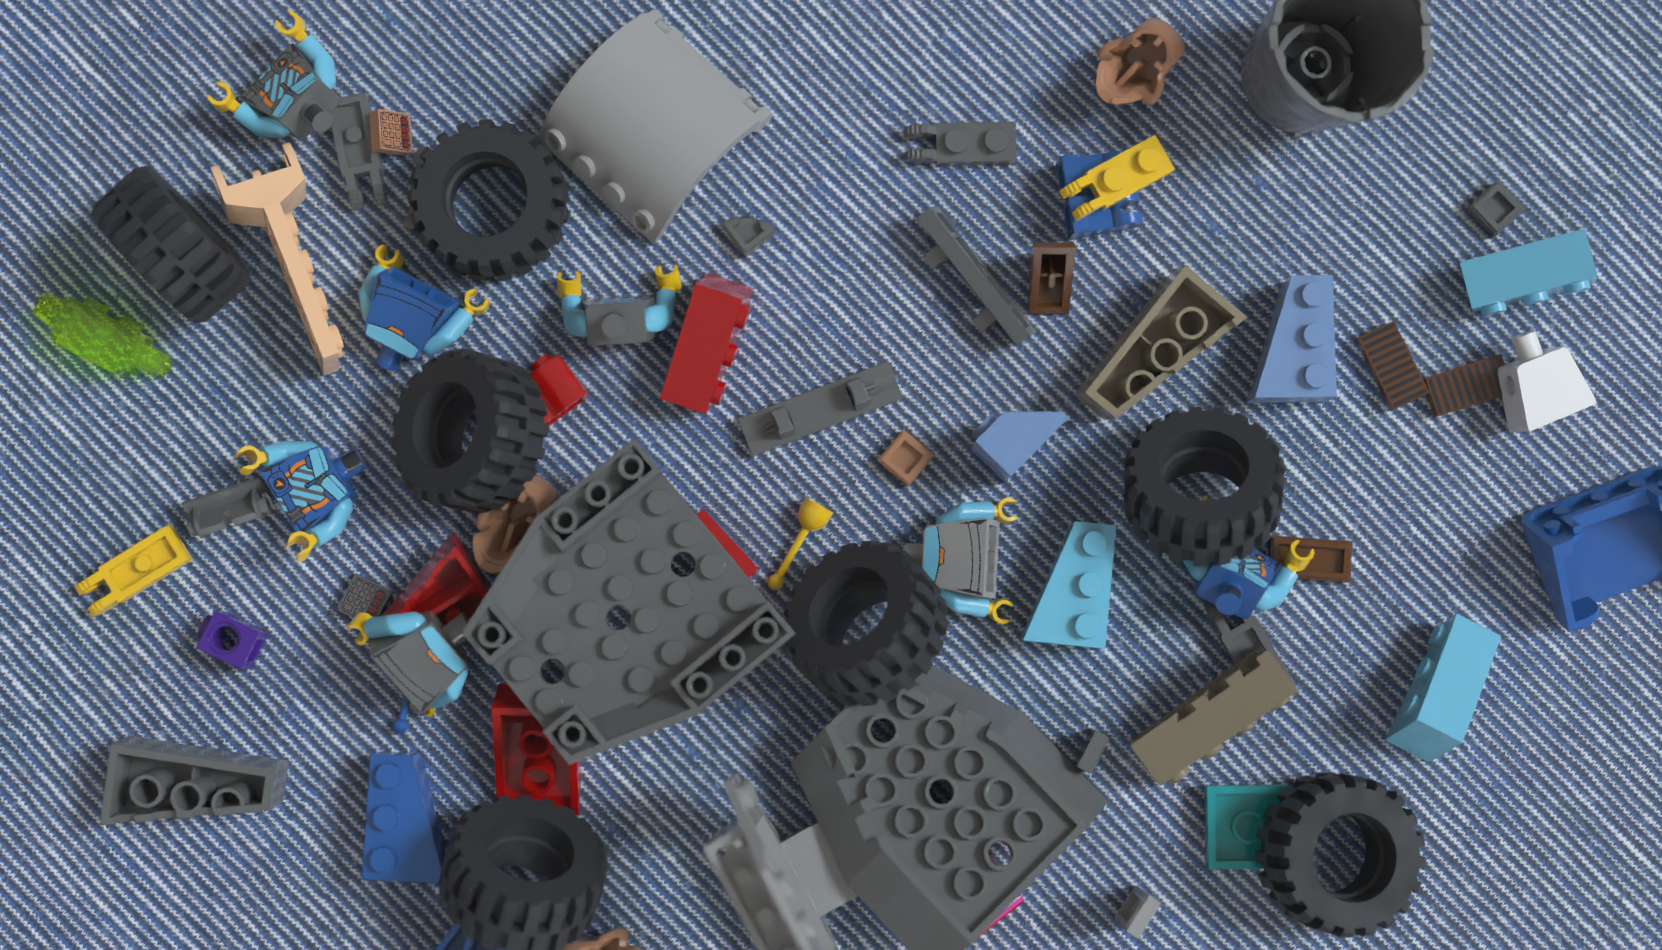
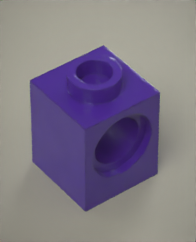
M214 611L212 616L208 615L199 628L198 637L201 639L196 648L239 669H252L270 632L227 611ZM229 627L233 628L237 633V642L230 650L224 646L222 641L223 633Z

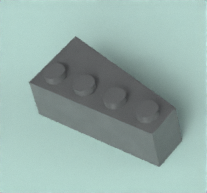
M127 736L112 743L110 746L100 826L114 825L119 822L135 821L136 823L176 817L177 819L200 815L215 814L216 816L269 811L284 800L289 761Z

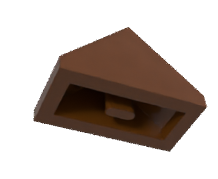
M1033 243L1028 253L1029 314H1069L1075 243Z

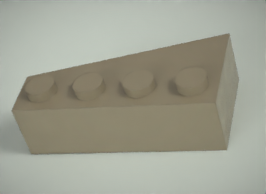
M1186 265L1172 270L1074 395L1104 420L1117 419L1157 388L1165 379L1188 364L1196 355L1218 341L1231 328L1240 324L1247 316Z
M1260 645L1128 742L1159 785L1166 781L1173 785L1190 773L1188 766L1200 758L1206 761L1224 748L1222 743L1234 735L1239 737L1257 724V719L1269 711L1274 712L1282 707L1299 690L1269 650Z

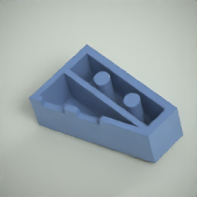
M1292 275L1281 284L1267 330V338L1262 354L1259 356L1256 366L1257 371L1246 403L1327 402L1337 397L1333 275Z

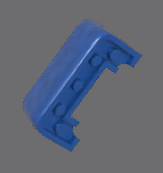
M1662 465L1648 467L1535 508L1522 516L1521 522L1524 536L1556 618L1569 632L1588 628L1599 618L1600 612L1597 602L1662 579Z

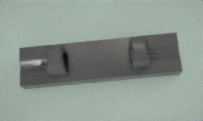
M929 207L917 217L937 243L923 256L931 269L938 268L950 259L986 305V308L972 319L981 332L987 331L999 322L1016 345L1025 342L1036 333L1033 326L940 207Z
M887 361L738 418L751 454L753 457L902 401L903 397L890 363ZM846 388H848L852 394L854 406L851 402L850 396Z

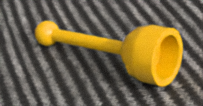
M807 497L804 498L798 511V519L802 528L776 574L768 578V586L772 590L782 588L784 584L783 577L808 532L822 529L833 515L831 510Z

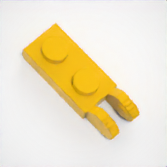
M1153 135L1087 171L1083 177L1068 184L1059 192L1063 199L1077 195L1087 187L1091 189L1096 199L1083 203L1072 212L1073 217L1078 221L1099 209L1104 211L1171 174L1175 168L1156 135Z
M167 525L98 567L99 571L78 583L75 589L81 596L95 591L105 583L108 584L112 592L88 607L91 616L96 617L117 606L119 603H124L186 565L193 558L173 525Z

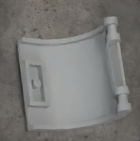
M656 9L651 10L645 15L643 13L621 27L583 63L555 100L537 136V139L550 152L558 157L577 177L589 185L607 204L612 206L653 244L664 236L685 199L708 171L751 132L761 131L773 116L766 107H758L751 100L752 95L744 88L739 89L684 39L685 35L676 27L671 29L664 22L665 17Z

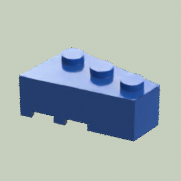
M380 751L370 754L362 880L439 884L445 856L444 838L441 828L439 829L433 806L434 799L422 753Z

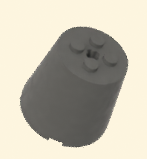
M1275 0L1247 45L1242 59V85L1250 105L1264 121L1273 127L1296 134L1313 133L1385 116L1398 109L1421 87L1433 59L1434 49H1431L1429 25L1432 24V19L1426 2L1424 0Z

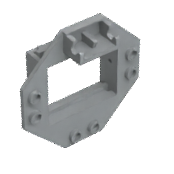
M738 773L731 776L723 785L738 820L716 831L705 844L703 850L758 950H839L824 915L857 897V895L846 884L818 822L816 821L807 828L803 827L782 839L758 804L760 799L750 780L746 778L742 781ZM720 848L725 849L726 854L724 856L718 854Z

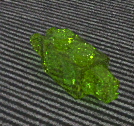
M43 293L32 314L53 328L50 333L55 345L113 374L116 373L126 378L135 375L138 369H142L161 377L172 371L173 361L170 359L171 357L152 347L151 344L154 338L142 333L145 327L144 324L123 314L118 321L106 315L110 307L88 296L84 303L71 297L65 300Z

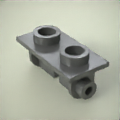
M260 477L182 502V506L191 520L187 522L189 534L191 537L199 536L201 539L207 537V534L227 528V525L231 523L238 525L256 518L263 519L266 513L276 509Z

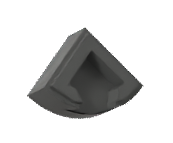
M734 217L721 223L722 228L745 258L777 235V231L770 224L755 218Z

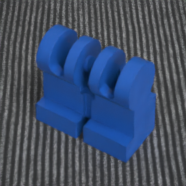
M1126 150L1087 156H1078V154L1061 156L1055 165L1059 190L1083 177L1087 171ZM1087 187L1077 195L1066 198L1067 200L1062 205L1068 241L1097 236L1102 233L1129 230L1143 225L1141 212L1124 213L1120 209L1139 203L1138 193L1125 198L1104 211L1099 209L1078 221L1075 220L1072 212L1083 203L1096 199L1091 189Z

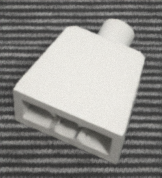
M1535 330L1527 331L1511 338L1518 360L1501 366L1498 369V378L1510 432H1530L1597 404L1593 393L1566 347L1542 349Z

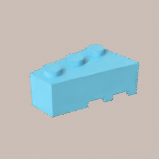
M1585 228L1460 262L1472 311L1481 310L1482 316L1504 312L1507 310L1506 304L1523 301V305L1526 306L1548 300V294L1565 291V295L1588 290L1591 284H1595L1598 277Z
M1079 521L1069 525L1019 641L1105 649L1116 525Z
M1459 614L1454 615L1444 623L1439 622L1431 632L1428 640L1430 648L1416 671L1413 683L1385 741L1427 762L1463 743L1501 635Z

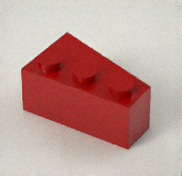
M711 273L705 275L695 284L660 399L703 414H707L713 404L720 405L727 383L721 380L726 367L731 368L735 361L739 348L735 341L739 329L744 330L751 310L748 304L754 288Z
M453 531L382 616L408 612L422 614L425 611H432L444 625L461 612L471 619L492 586Z

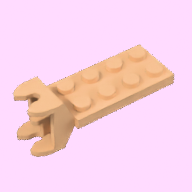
M290 142L282 144L285 154L282 157L286 168L265 175H261L260 171L256 170L251 172L252 179L227 186L219 165L210 167L213 175L212 180L228 223L266 227L270 242L323 376L339 371V358L344 357L342 351L344 345L335 324L331 326L327 324L326 320H329L327 310H329L322 288H313L312 286L315 283L312 275L314 269L306 249L299 251L297 248L300 246L297 237L299 231L291 212L306 198L304 174Z

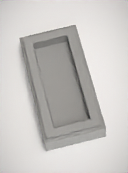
M1134 886L1114 917L1116 918L1115 921L1124 930L1139 939L1162 903L1140 887Z

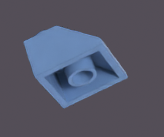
M1004 412L998 419L990 414L971 435L976 441L970 450L1005 482L1069 417L1064 412Z

